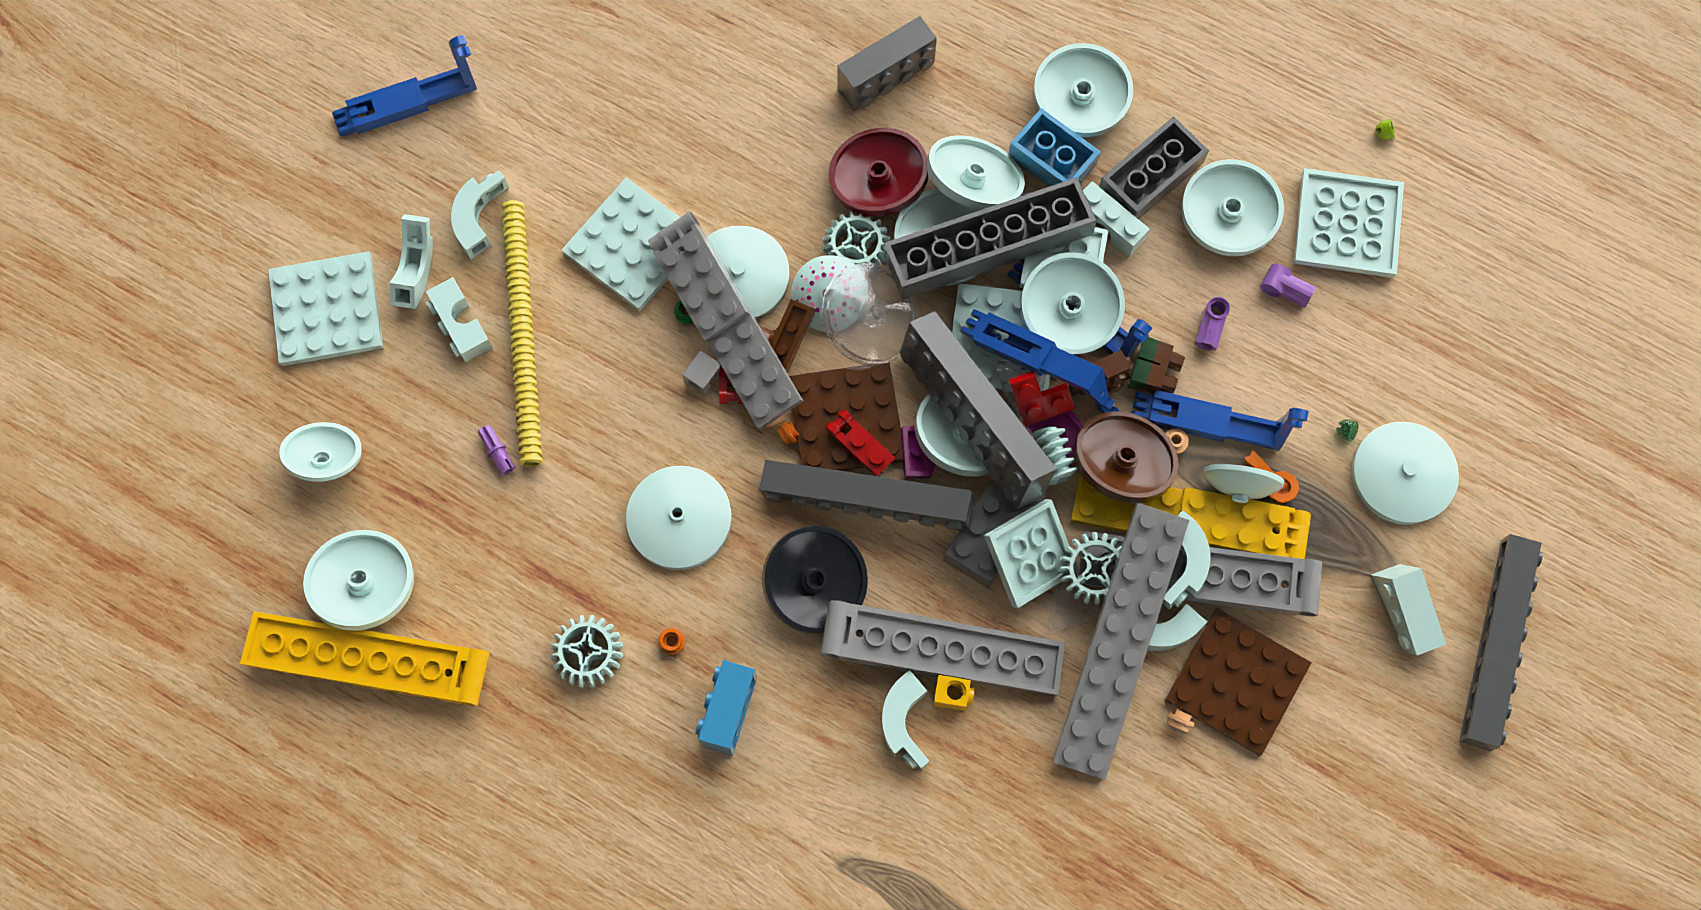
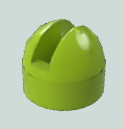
M1391 119L1378 123L1375 131H1381L1376 134L1379 139L1389 140L1395 138V130Z

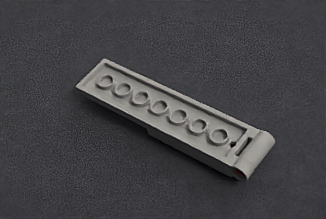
M690 211L648 239V243L702 338L709 343L757 428L763 429L802 403L803 399L694 214Z
M1084 531L1088 540L1091 541L1093 532ZM1097 533V540L1101 541L1103 534ZM1108 534L1107 543L1110 544L1113 538H1117L1118 541L1114 547L1118 549L1123 545L1125 536ZM1100 547L1086 548L1088 553H1091L1096 558H1102L1110 553ZM1209 547L1210 567L1205 583L1196 597L1187 590L1188 597L1184 600L1288 615L1318 616L1322 562L1313 559ZM1179 551L1166 593L1185 572V560L1181 551ZM1081 557V561H1080L1079 576H1080V575L1085 571V569H1086V566H1085L1084 561L1082 560V559H1083L1082 557ZM1115 559L1106 567V573L1110 581L1117 563ZM1104 560L1101 564L1097 562L1096 565L1095 562H1090L1092 567L1085 577L1095 573L1096 575H1101L1100 569L1107 561ZM1089 579L1081 584L1082 586L1105 588L1096 579ZM1281 584H1285L1287 588H1283Z
M833 600L829 601L820 654L825 657L837 658L838 660L904 672L910 670L912 673L932 677L943 675L971 680V682L1056 697L1059 693L1065 642ZM856 633H861L862 637H857Z

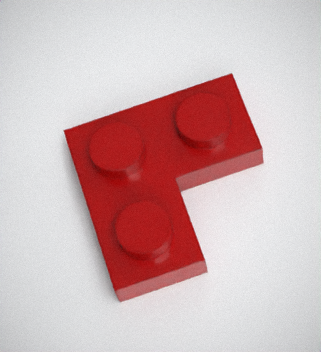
M1034 371L1009 379L1025 427L1075 409L1066 383L1041 392Z

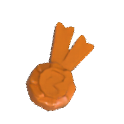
M1253 450L1250 452V456L1243 459L1244 462L1253 468L1272 472L1284 479L1283 488L1269 495L1270 499L1282 504L1290 502L1295 498L1299 491L1298 481L1295 476L1286 471L1274 472Z

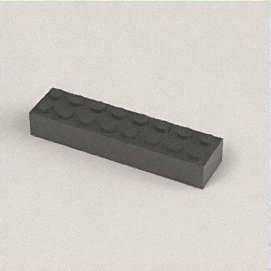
M1076 177L885 242L884 257L902 300L1091 236L1094 234L1096 218Z
M935 311L909 322L899 352L902 360L910 366L915 373L916 379L925 386L931 399L937 402L943 410L946 419L953 423L959 431L961 439L968 443L974 451L977 460L983 463L989 471L992 480L997 482L1004 491L1007 500L1012 502L1018 510L1042 498L1056 471V467Z

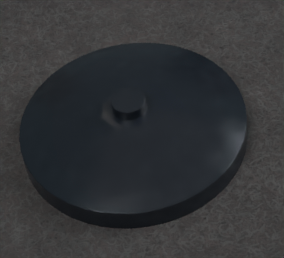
M807 526L787 533L771 548L763 566L762 587L770 609L784 624L801 632L824 633L829 601H842L862 606L867 592V569L859 549L847 536L829 527Z

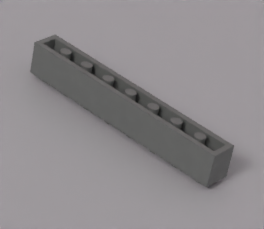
M765 460L759 491L765 499L774 503L786 500L800 507L812 504L816 505V508L826 511L838 508L842 512L852 515L857 514V512H864L872 518L881 519L883 516L893 517L895 521L904 523L909 522V520L919 521V524L929 527L941 524L945 525V528L960 531L961 528L969 529L974 496L971 490Z
M1509 534L1501 540L1459 742L1492 751L1500 748L1506 740L1505 721L1510 717L1512 711V704L1509 701L1511 694L1514 693L1517 686V678L1514 677L1516 668L1520 666L1523 655L1520 652L1521 642L1523 643L1527 636L1526 618L1530 616L1533 608V603L1530 602L1531 593L1537 587L1538 577H1535L1536 569L1540 566L1543 558V552H1540L1541 542Z

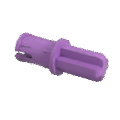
M486 425L480 428L478 434L488 450L486 454L492 458L500 475L503 476L512 472L516 467L505 450V444H501L491 426Z

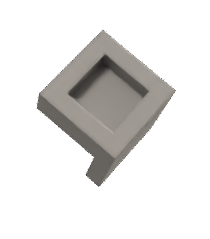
M700 350L682 374L684 383L703 396H706L711 390L710 381L721 368L720 363Z

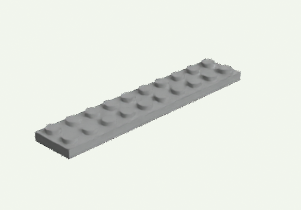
M1136 503L1052 759L1053 763L1104 780L1106 779L1189 523L1188 519Z

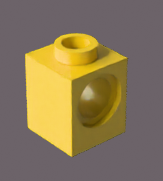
M938 675L933 706L965 711L967 704L972 705L975 689L970 688L971 680ZM951 687H956L960 689L962 697L958 700H953L947 695V690Z

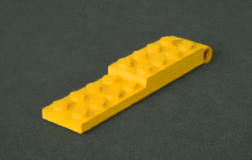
M1079 472L1070 522L1126 533L1136 504L1124 503L1106 497L1090 486ZM1170 487L1158 499L1147 503H1140L1176 516L1185 511L1201 527L1209 547L1305 559L1311 513L1250 499H1248L1247 503H1239L1233 501L1232 496L1188 487H1185L1184 490Z
M253 611L240 664L248 667L347 683L351 686L455 704L478 706L489 652L367 630H342L326 623ZM452 671V675L448 677V673Z

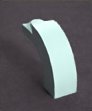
M500 171L487 175L480 184L472 177L459 190L453 202L451 212L452 227L461 247L471 260L492 246L487 235L479 226L478 220L483 207L509 189L507 181Z
M404 214L401 218V259L398 270L389 283L390 305L416 309L425 292L431 269L433 237L430 236V218Z
M1185 511L1178 515L1189 520L1180 548L1185 560V572L1165 594L1162 604L1169 610L1174 604L1179 607L1188 597L1187 590L1193 596H1197L1205 583L1210 567V548L1207 538L1198 523Z
M1186 604L1173 619L1155 625L1147 650L1167 651L1177 648L1195 636L1207 621Z
M909 670L896 681L885 699L882 712V732L886 745L892 755L895 757L903 750L905 754L902 757L912 769L917 767L921 771L929 764V760L909 737L905 726V718L909 710L926 696L927 690Z

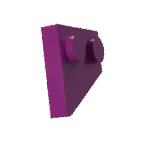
M902 426L904 479H930L936 464L925 455L919 446L915 435V426Z

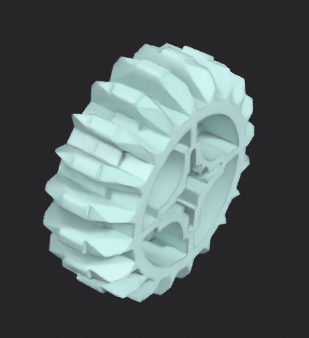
M852 211L849 213V218L841 214L840 222L833 219L831 222L832 227L826 228L827 236L823 237V243L825 244L823 246V253L827 254L826 256H838L850 261L860 270L863 277L865 271L872 276L874 273L873 267L880 270L882 268L881 262H886L884 243L890 241V237L886 235L887 228L881 227L880 219L873 222L872 216L864 218V215L861 213L859 216H854ZM846 233L847 240L842 242V246L836 247L840 236ZM852 240H853L854 243H858V245H859V243H860V244H861V249L859 248V246H858V247H855V245L852 246ZM876 242L877 247L870 256H867L866 249ZM848 257H854L857 260L849 259Z
M1093 532L1091 541L1088 540L1086 534H1082V544L1077 539L1072 540L1076 548L1075 550L1068 546L1065 548V551L1071 556L1070 558L1061 556L1060 561L1068 563V565L1060 567L1059 571L1068 572V575L1062 577L1061 581H1071L1072 584L1066 590L1070 592L1075 587L1078 590L1074 595L1075 599H1078L1081 593L1085 594V604H1088L1090 596L1094 597V604L1099 605L1100 596H1103L1105 600L1110 584L1106 567L1114 559L1117 562L1122 546L1118 549L1114 547L1118 541L1117 538H1113L1110 544L1107 543L1108 534L1106 533L1103 534L1101 541L1097 540V532ZM1100 547L1110 553L1102 558H1096L1091 553H1088L1086 548ZM1080 554L1086 569L1076 578L1073 565L1076 556ZM1104 560L1107 561L1100 569L1101 575H1096L1095 573L1085 577L1092 567L1090 562H1095L1096 565L1097 562L1101 564ZM1089 579H1096L1106 589L1090 590L1081 584Z
M580 615L578 624L573 619H570L569 624L572 627L567 629L562 625L560 629L564 634L562 636L559 634L554 635L559 644L554 643L550 646L552 650L558 651L550 655L552 661H558L553 668L556 671L562 670L559 675L562 679L569 676L568 683L570 685H573L578 679V686L584 688L586 680H588L589 686L593 688L595 687V679L598 678L600 683L604 684V674L607 673L611 678L614 676L610 670L611 667L615 669L620 668V664L614 660L623 658V653L616 650L624 646L622 642H615L620 638L619 632L612 633L614 626L612 624L605 626L606 621L604 618H600L596 623L595 616L590 615L588 622H586L585 617ZM586 632L580 642L570 643L576 635ZM594 632L606 638L608 650L595 646ZM589 646L593 652L585 657L581 651L583 648L586 650L585 647ZM566 653L579 657V671L574 670L568 665ZM606 658L598 668L588 671L595 660H604Z

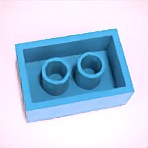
M1041 108L1010 143L1008 155L1016 163L1050 187L1076 177L1079 184H1081L1097 165L1101 151Z
M723 660L721 667L716 666L712 678L715 687L713 693L708 692L704 703V708H706L705 719H699L695 732L702 747L734 755L757 681L755 669Z

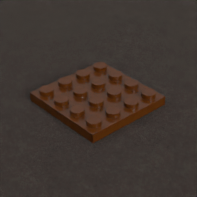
M890 361L789 376L803 399L802 403L793 408L796 431L799 433L797 439L801 465L838 471L865 468L825 429L829 422H834L838 418V414L843 409L849 412L854 420L896 457L893 463L903 462L901 425ZM845 425L840 431L846 435L851 429Z
M1216 608L1164 701L1191 715L1193 718L1256 755L1261 756L1312 662Z

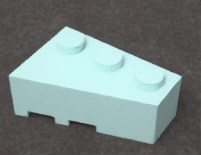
M1398 564L1371 574L1396 629L1399 644L1405 652L1417 656L1446 645L1422 568Z

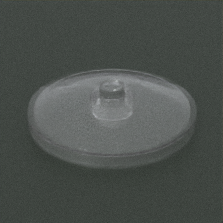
M875 263L857 264L839 273L827 287L822 302V320L832 344L848 359L868 366L883 365L901 357L900 349L909 322L919 318V308L915 296L902 300L890 269Z

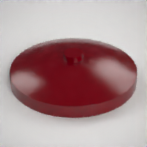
M874 128L860 132L846 140L832 157L829 166V181L833 194L845 208L857 214L861 213L864 216H886L899 212L915 202L927 185L929 178L926 168L927 155L919 141L904 131L893 128Z

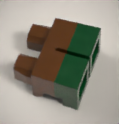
M1148 337L1140 345L1127 388L1134 390L1140 388L1151 391L1152 394H1154L1155 390L1173 394L1178 378L1166 375V370L1168 368L1180 372L1185 356L1173 352V345Z

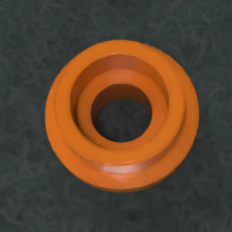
M783 420L781 425L777 427L781 438L786 445L792 442L796 444L798 442L796 437L799 436V433L796 431L795 425L792 422L787 423Z
M668 628L660 634L658 645L663 653L676 655L683 650L685 638L680 630ZM675 638L677 640L676 645L668 646V639Z

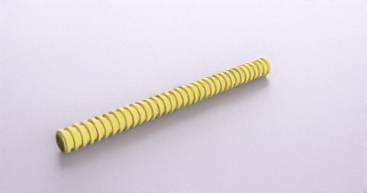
M511 200L503 203L501 208L503 210V231L505 232L503 237L505 239V260L507 261L505 264L507 268L506 275L508 276L506 278L508 283L507 289L509 291L507 295L510 298L508 300L510 305L508 309L509 313H511L509 315L511 320L509 324L512 328L510 334L512 335L511 342L513 343L511 345L513 350L512 357L514 358L512 360L514 365L513 372L515 373L513 379L515 380L514 387L517 388L514 394L517 396L515 397V402L517 403L515 409L518 411L516 418L519 419L516 421L517 426H519L517 433L520 434L517 437L520 442L518 448L521 450L518 454L521 457L519 460L520 465L535 467L542 464L543 459L540 457L542 450L539 449L542 447V444L539 442L541 435L538 434L541 429L538 426L540 424L538 419L540 415L539 411H537L539 405L536 403L538 402V396H536L538 390L535 388L537 386V381L535 380L537 375L534 373L536 371V366L534 365L536 360L533 358L535 351L532 350L535 346L532 335L533 328H531L533 322L531 320L532 313H530L532 307L530 306L531 299L529 298L531 293L529 291L530 284L528 283L530 278L528 276V255L526 254L525 212L522 202Z

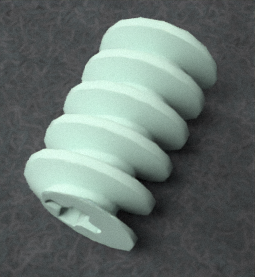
M1047 427L1032 434V437L1038 438L1036 443L1056 467L1049 485L1063 483L1072 478V475L1078 471V468H1069V465L1075 461L1074 458H1066V455L1072 451L1071 448H1063L1062 446L1069 441L1068 438L1059 437V435L1065 432V428Z

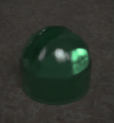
M1350 419L1340 421L1338 424L1341 428H1336L1337 435L1344 440L1353 441L1358 432V422Z

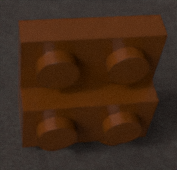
M1122 350L1092 363L1103 368L1109 394L1119 391L1123 387L1125 380L1130 379L1129 372L1134 370L1132 361L1128 356H1124ZM1069 385L1068 388L1073 396L1079 393L1086 395L1082 390Z

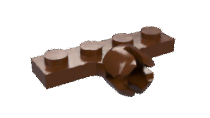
M792 299L776 330L760 326L787 374L816 312L813 307Z

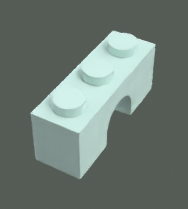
M1092 181L1083 192L1096 218V222L1108 230L1111 235L1110 242L1129 258L1145 242L1150 229Z
M454 277L426 291L430 298L426 303L433 316L437 313L439 314L442 321L438 322V325L444 336L450 334L453 342L449 343L456 357L461 355L464 361L468 362L493 348L477 319L466 324L456 322L458 314L470 306Z

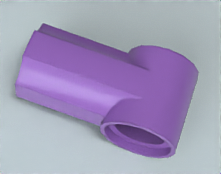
M1276 263L1270 266L1260 285L1261 290L1272 297L1281 296L1303 308L1307 306L1316 287L1292 276L1291 271L1287 267Z
M1223 297L1212 298L1203 310L1201 324L1195 340V345L1207 351L1217 350L1226 317L1230 312L1229 302ZM1211 307H1217L1222 315H1214L1211 312Z

